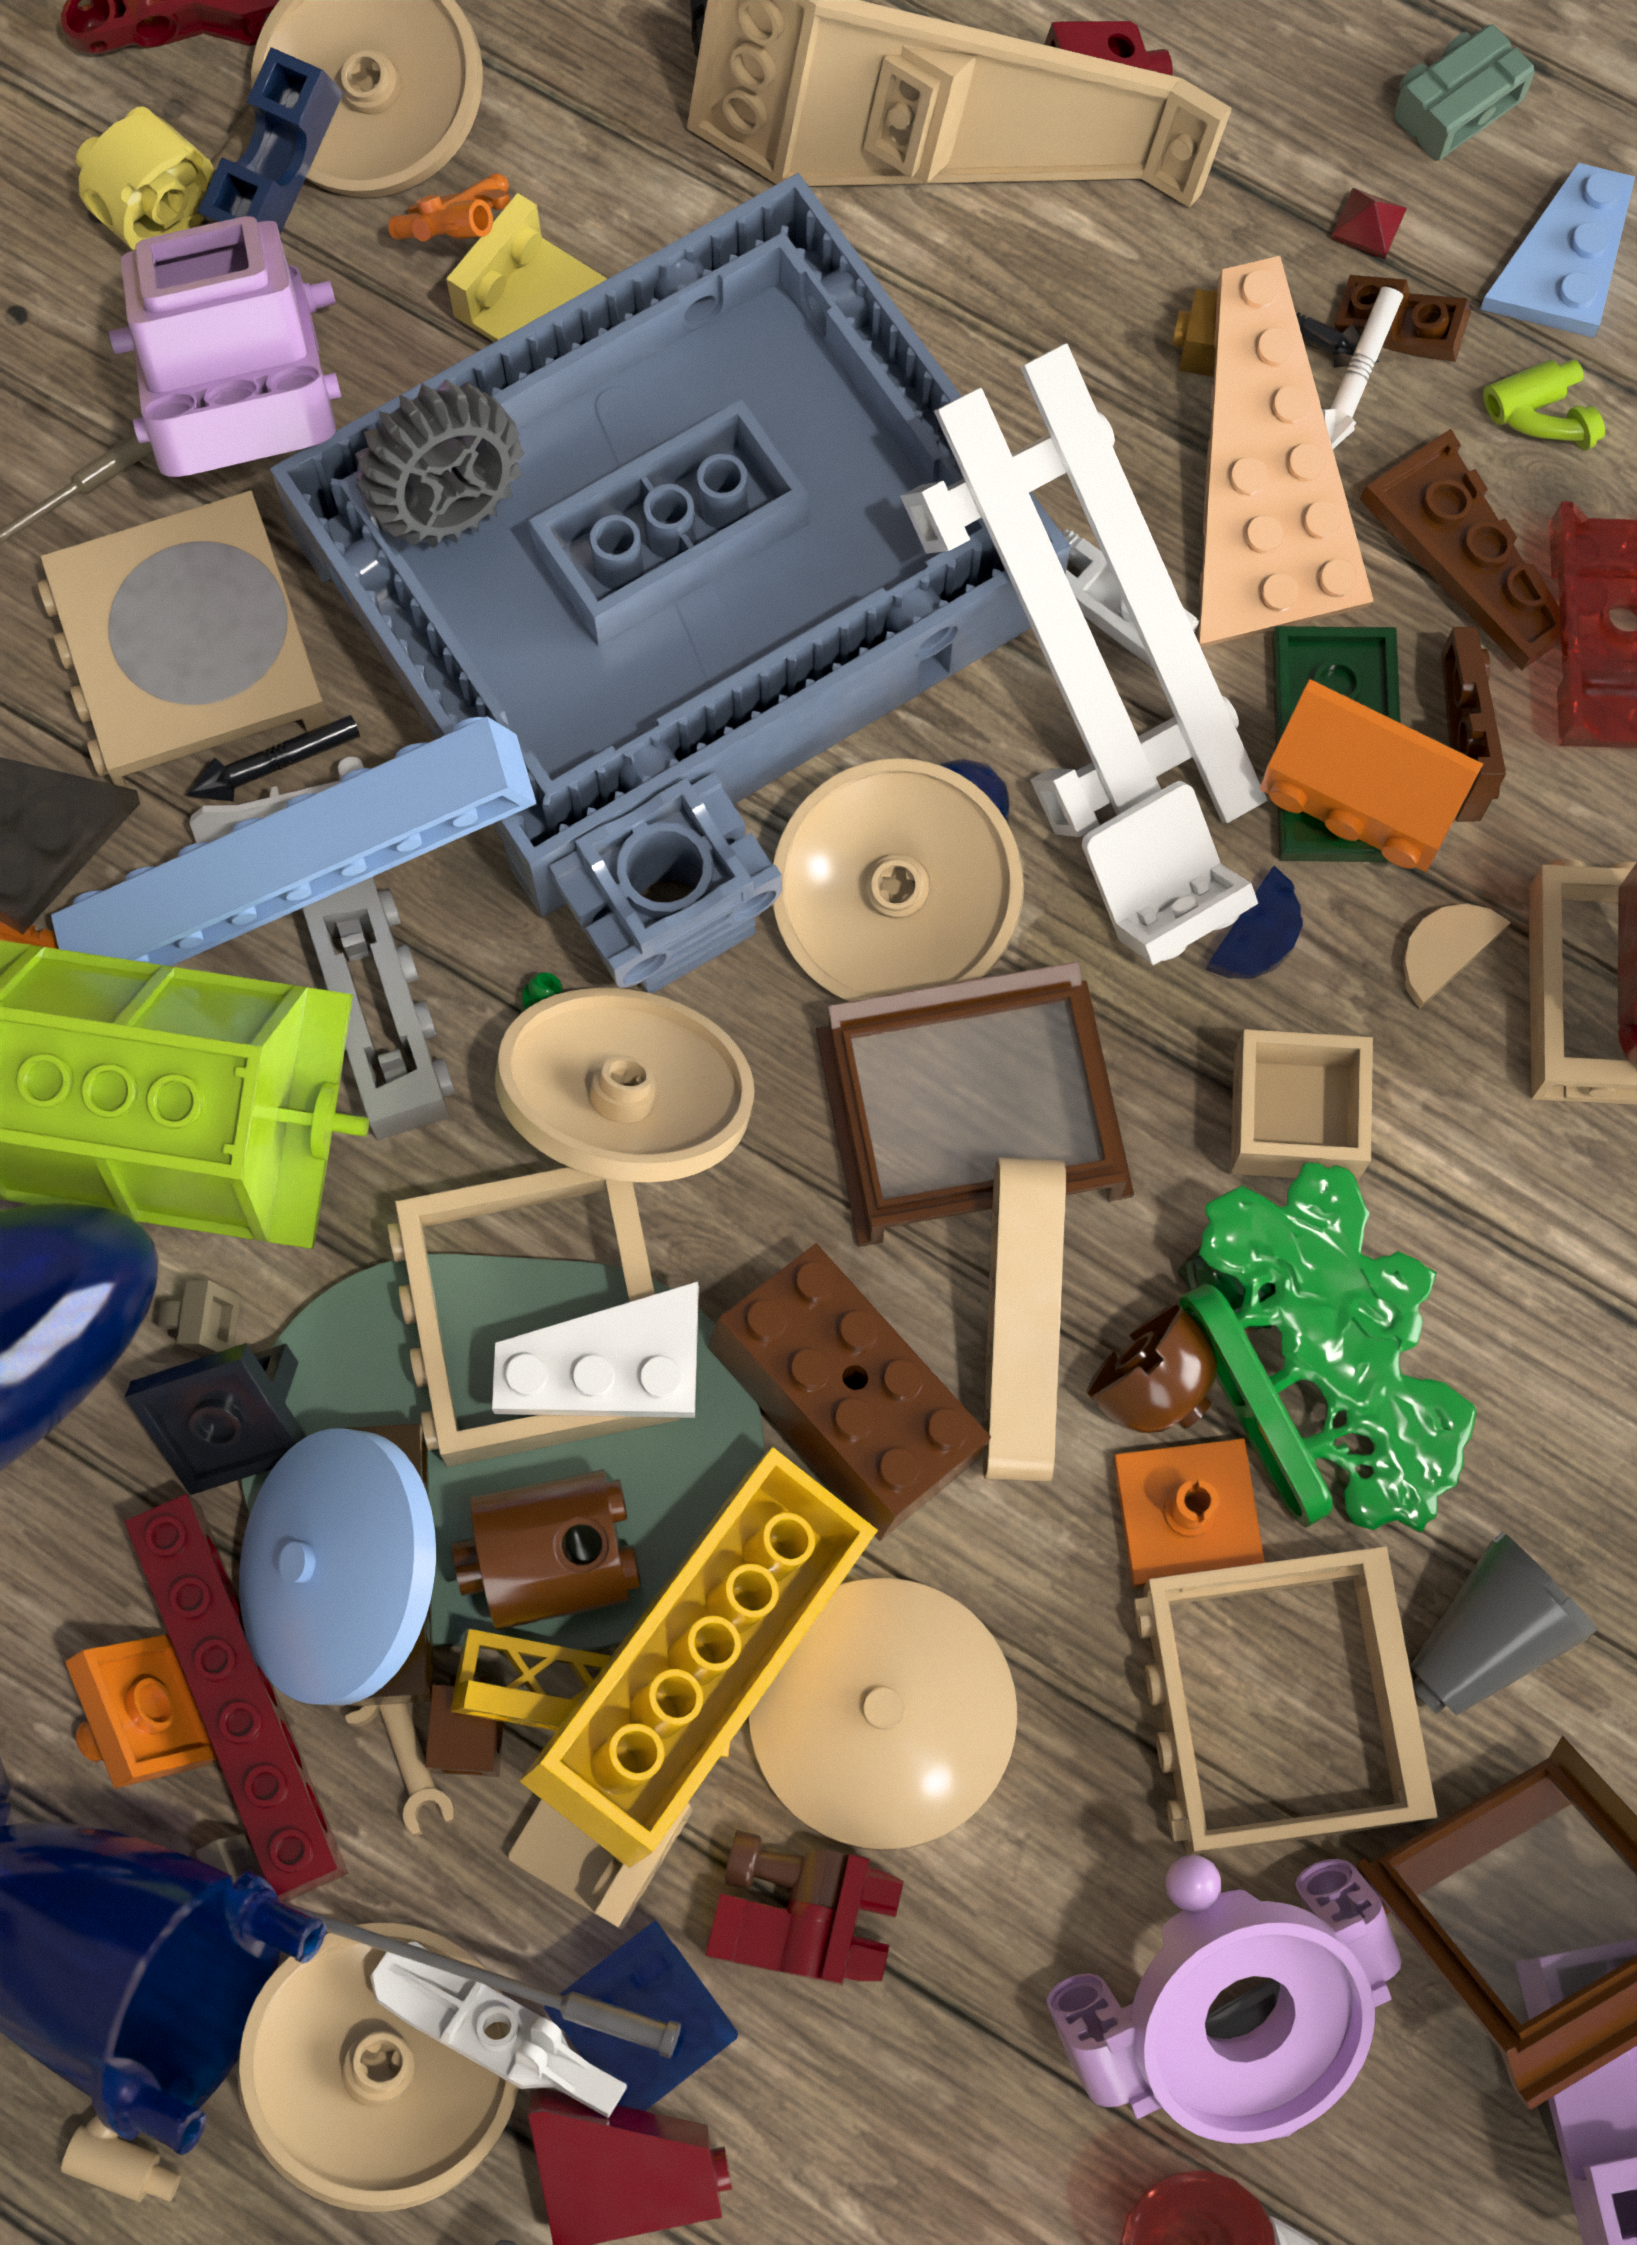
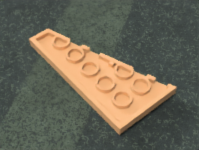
M1276 256L1222 269L1218 277L1214 336L1216 352L1214 384L1211 387L1210 409H1212L1207 452L1202 533L1204 534V549L1199 583V596H1201L1200 616L1196 634L1200 648L1273 631L1275 626H1293L1367 608L1374 602L1281 257Z

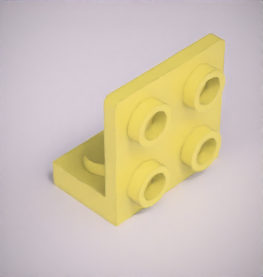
M517 193L495 219L490 233L481 237L446 280L454 317L491 341L496 342L602 283L607 278L542 238L537 204Z

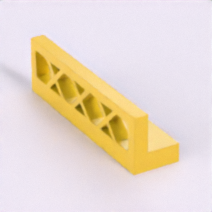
M467 1629L464 1633L450 1712L556 1731L593 1681L585 1667L601 1670L611 1656ZM479 1647L504 1652L519 1676L504 1687L473 1681ZM520 1655L542 1660L528 1668ZM554 1661L569 1664L584 1688L570 1699L545 1694L534 1676ZM525 1683L529 1691L518 1690L516 1688ZM730 1743L719 1758L728 1757Z

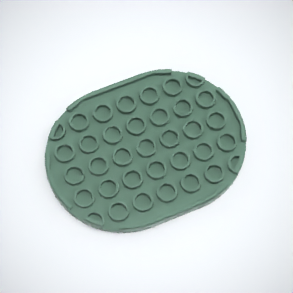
M427 1254L459 1431L535 1416L494 1414L492 1400L495 1343L629 1303L623 1268L583 1261L465 1254ZM392 1260L375 1265L332 1286L303 1309L272 1346L275 1347L286 1343L299 1362L285 1403L306 1436L331 1428L420 1423L422 1426L421 1412L432 1410L428 1386L417 1388L412 1369L410 1349L421 1347L417 1323L406 1325L400 1301L399 1286L410 1284L406 1260L400 1262ZM652 1279L655 1294L671 1290L666 1285ZM699 1308L695 1418H680L677 1421L451 1467L446 1466L439 1449L428 1451L429 1503L433 1516L436 1541L435 1575L431 1595L433 1646L462 1648L464 1633L467 1629L588 1652L620 1645L748 1469L764 1455V1435L758 1403L707 1347L716 1324ZM601 1469L604 1470L607 1481L620 1479L628 1516L626 1521L616 1523L620 1546H634L641 1580L640 1588L629 1590L630 1602L496 1630L485 1591L465 1596L461 1595L453 1561L452 1542L474 1538L470 1497ZM271 1470L241 1479L249 1515L257 1495ZM577 1524L569 1528L566 1535V1546L574 1557L581 1560H590L600 1554L602 1539L593 1527L586 1524Z

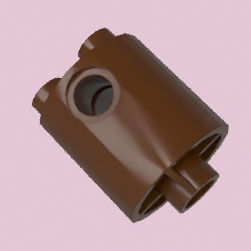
M603 1469L470 1497V1509L474 1538L452 1542L453 1561L461 1595L465 1596L485 1591L496 1630L630 1602L629 1590L640 1588L641 1584L634 1546H620L616 1526L617 1522L626 1521L628 1518L620 1479L607 1481ZM577 1524H586L593 1527L602 1539L600 1554L590 1560H581L574 1557L566 1546V1535L570 1527Z

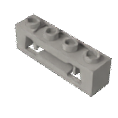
M371 877L303 907L327 989L329 991L353 994L345 1047L367 1118H369V1124L377 1141L450 1118L444 1097L456 1093L445 1059L441 1058L432 1061L426 1040L437 1037V1033L426 1000L414 1004L408 983L419 980L408 944L396 947L390 927L401 924L390 888L378 891L374 878ZM374 931L377 942L370 944L400 1041L406 1056L413 1055L417 1067L416 1070L408 1073L400 1049L377 1055L351 970L344 954L336 953L332 937L341 936L343 948L349 962L371 956L364 932ZM379 1065L382 1068L387 1083L380 1087L377 1085L372 1067Z

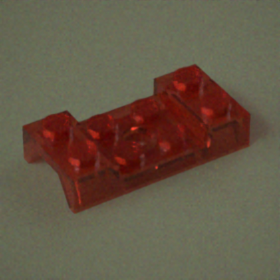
M1561 501L1549 523L1551 577L1558 578L1563 673V680L1557 688L1559 746L1637 748V630H1620L1612 623L1609 616V611L1621 608L1632 612L1637 618V520L1588 518L1574 502Z

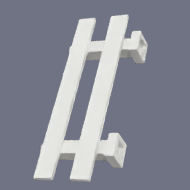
M1063 344L1020 366L1049 434L1012 454L982 388L975 389L935 410L934 413L964 479L946 487L944 481L923 484L900 497L926 554L950 551L970 540L964 526L981 517L985 523L1092 760L1091 763L1077 771L1075 769L1050 768L1030 779L1055 835L1080 837L1095 829L1100 824L1094 811L1110 802L1116 815L1130 809L1161 791L1156 779L1157 776L1193 757L1222 823H1229L1268 801L1264 792L1259 790L1261 784L1236 730L1239 725L1237 713L1230 701L1222 696L1112 447L1115 439L1111 425L1102 413L1097 412L1068 344ZM1067 473L1175 716L1140 736H1137L1029 495V492Z

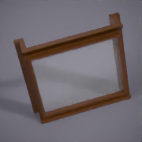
M1080 961L829 1005L828 1026L816 1028V1036L858 1247L883 1243L884 1228L992 1209L994 1171L998 1157L1063 1160L1066 1170V1195L1105 1189L1108 1202L1133 1198L1134 1191L1087 980H1081Z
M1563 1735L1546 1760L1376 1860L1368 1863L1364 1858L1356 1863L1359 1873L1380 1897L1385 1914L1387 1915L1390 1912L1393 1914L1499 2048L1513 2090L1529 2110H1532L1637 2046V1816Z

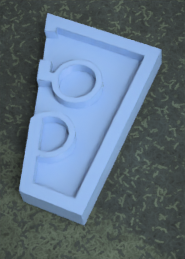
M1578 163L1486 294L1480 310L1595 338L1605 307L1635 176Z

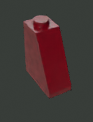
M545 2088L530 2091L528 2117L553 2245H593L722 2218L720 2192L732 2190L729 2164L725 2146L712 2149L706 2124L616 2105L610 2117L607 2118L563 2092Z

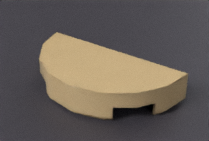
M1467 903L1442 907L1423 918L1405 945L1403 960L1406 977L1404 982L1405 988L1418 1008L1421 1009L1505 932L1511 922L1492 909Z

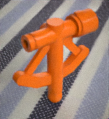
M494 173L461 193L439 197L438 194L423 197L416 201L417 204L407 208L409 214L396 215L390 218L388 223L389 233L395 240L417 238L423 242L428 241L434 236L446 234L457 239L484 237L490 233L493 225V216L490 208L502 210L511 201L507 192L509 188L508 180L504 175Z

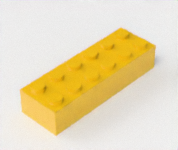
M772 1447L748 1469L519 1782L627 1867H632L653 1853L878 1530Z

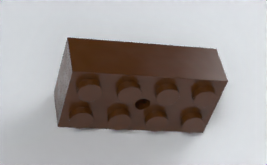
M817 1243L720 1316L707 1345L849 1508L878 1530L874 1536L879 1542L973 1465L991 1439L986 1430Z

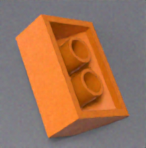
M1310 679L1267 766L1259 790L1269 794L1271 801L1286 811L1293 813L1303 811L1325 822L1326 827L1340 838L1350 841L1359 839L1380 849L1383 856L1391 863L1407 869L1416 867L1427 873L1483 763Z

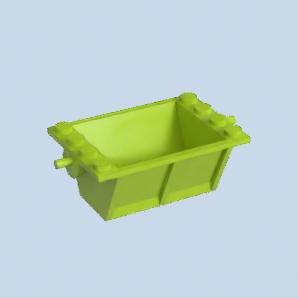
M0 940V1200L314 1249L332 1132L366 1137L369 1129V1118L335 1113L353 994Z

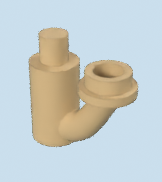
M177 2081L170 2093L130 2099L107 2107L91 2118L86 2126L80 2125L64 2155L61 2172L139 2203L146 2194L171 2202L179 2186L181 2174L158 2166L160 2154L117 2137L126 2129L159 2120L157 2125L158 2133L168 2135L171 2131L182 2135L193 2116L198 2101V2094L188 2091L187 2084Z

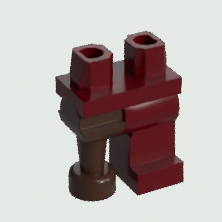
M737 1830L729 1855L725 1884L749 1889L756 1877L789 1888L791 1891L787 1908L785 1910L720 1893L705 1956L710 1959L841 1986L844 1984V1979L857 1982H882L890 1945L855 1937L854 1934L860 1910L896 1918L904 1881L882 1870L869 1868L870 1859L851 1854L847 1855L831 1850H815L806 1856L762 1850V1838L759 1835Z

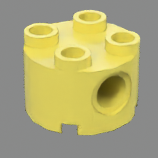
M134 108L124 119L114 123L100 137L87 139L78 149L76 164L81 168L79 175L80 198L86 208L132 250H135L136 244L144 239L199 227L204 220V217L197 211L215 170L206 156L170 124L156 116L148 108Z

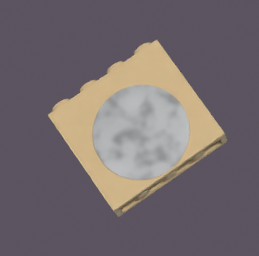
M252 490L40 556L47 579L37 582L38 589L49 617L59 615L63 632L54 634V640L65 669L75 667L80 685L70 688L71 695L82 723L92 720L97 736L96 739L87 741L94 767L99 777L107 774L110 775L120 794L129 792L124 775L296 720L303 719L307 732L330 723Z

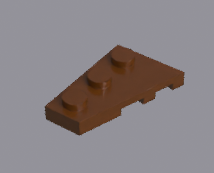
M1477 626L1452 627L1441 652L1449 747L1483 763L1456 816V822L1481 821L1491 801L1498 799L1501 783L1506 776V769L1488 683L1490 676L1489 652L1487 649L1481 648Z

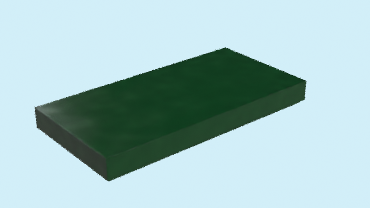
M1275 626L1272 634L1276 747L1310 679L1401 723L1396 627ZM1278 806L1279 861L1390 862L1383 856L1380 849L1359 839L1350 841L1340 838L1326 827L1325 822L1303 811L1293 813Z

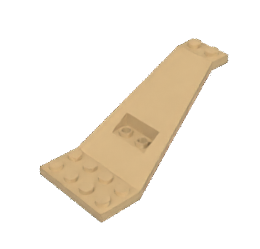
M707 0L687 129L775 184H779L798 172L808 186L1143 179L1190 208L1202 194L1232 108L1183 78L861 0Z

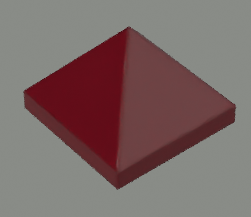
M1352 188L1331 239L1385 259L1407 208Z

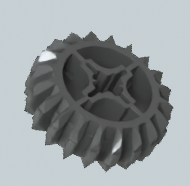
M445 379L437 391L422 383L417 398L412 400L399 394L400 407L392 414L379 411L382 425L377 430L364 432L369 447L355 454L360 470L354 477L358 483V489L361 491L360 496L364 500V507L376 519L384 531L390 533L394 538L399 536L411 546L422 541L435 548L443 536L457 544L461 531L466 528L479 533V521L487 514L498 516L497 502L500 499L513 497L509 482L522 476L517 461L525 453L520 446L518 439L520 434L516 430V424L505 412V409L493 396H489L486 392H481L468 382L458 387Z

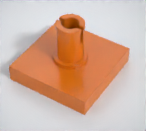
M1245 1438L1114 1455L1113 1465L1132 1588L1144 1587L1146 1582L1152 1578L1265 1563Z
M169 1634L82 1650L65 1661L88 1720L81 1723L76 1730L77 1746L87 1759L93 1762L104 1761L114 1789L206 1767L218 1760Z

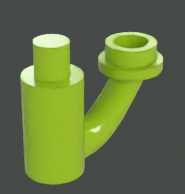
M1549 359L1487 385L1483 390L1486 410L1497 425L1507 423L1513 429L1532 437L1574 441L1584 451L1595 447L1597 441L1605 436V425L1602 416L1592 405L1587 407L1578 405L1570 408L1567 418L1553 417L1536 412L1540 408L1564 399L1567 396V387L1583 381V370L1576 359L1560 365L1556 361Z

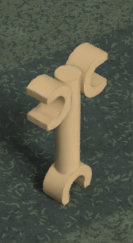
M407 1703L363 1706L360 1710L345 1715L349 1725L362 1726L370 1723L378 1715L379 1710L381 1711L410 1797L404 1806L403 1820L406 1828L414 1836L423 1834L418 1814L422 1806L427 1803H438L441 1807L442 1815L448 1824L456 1821L457 1810L454 1802L446 1793L435 1788L430 1771L425 1768L426 1759Z

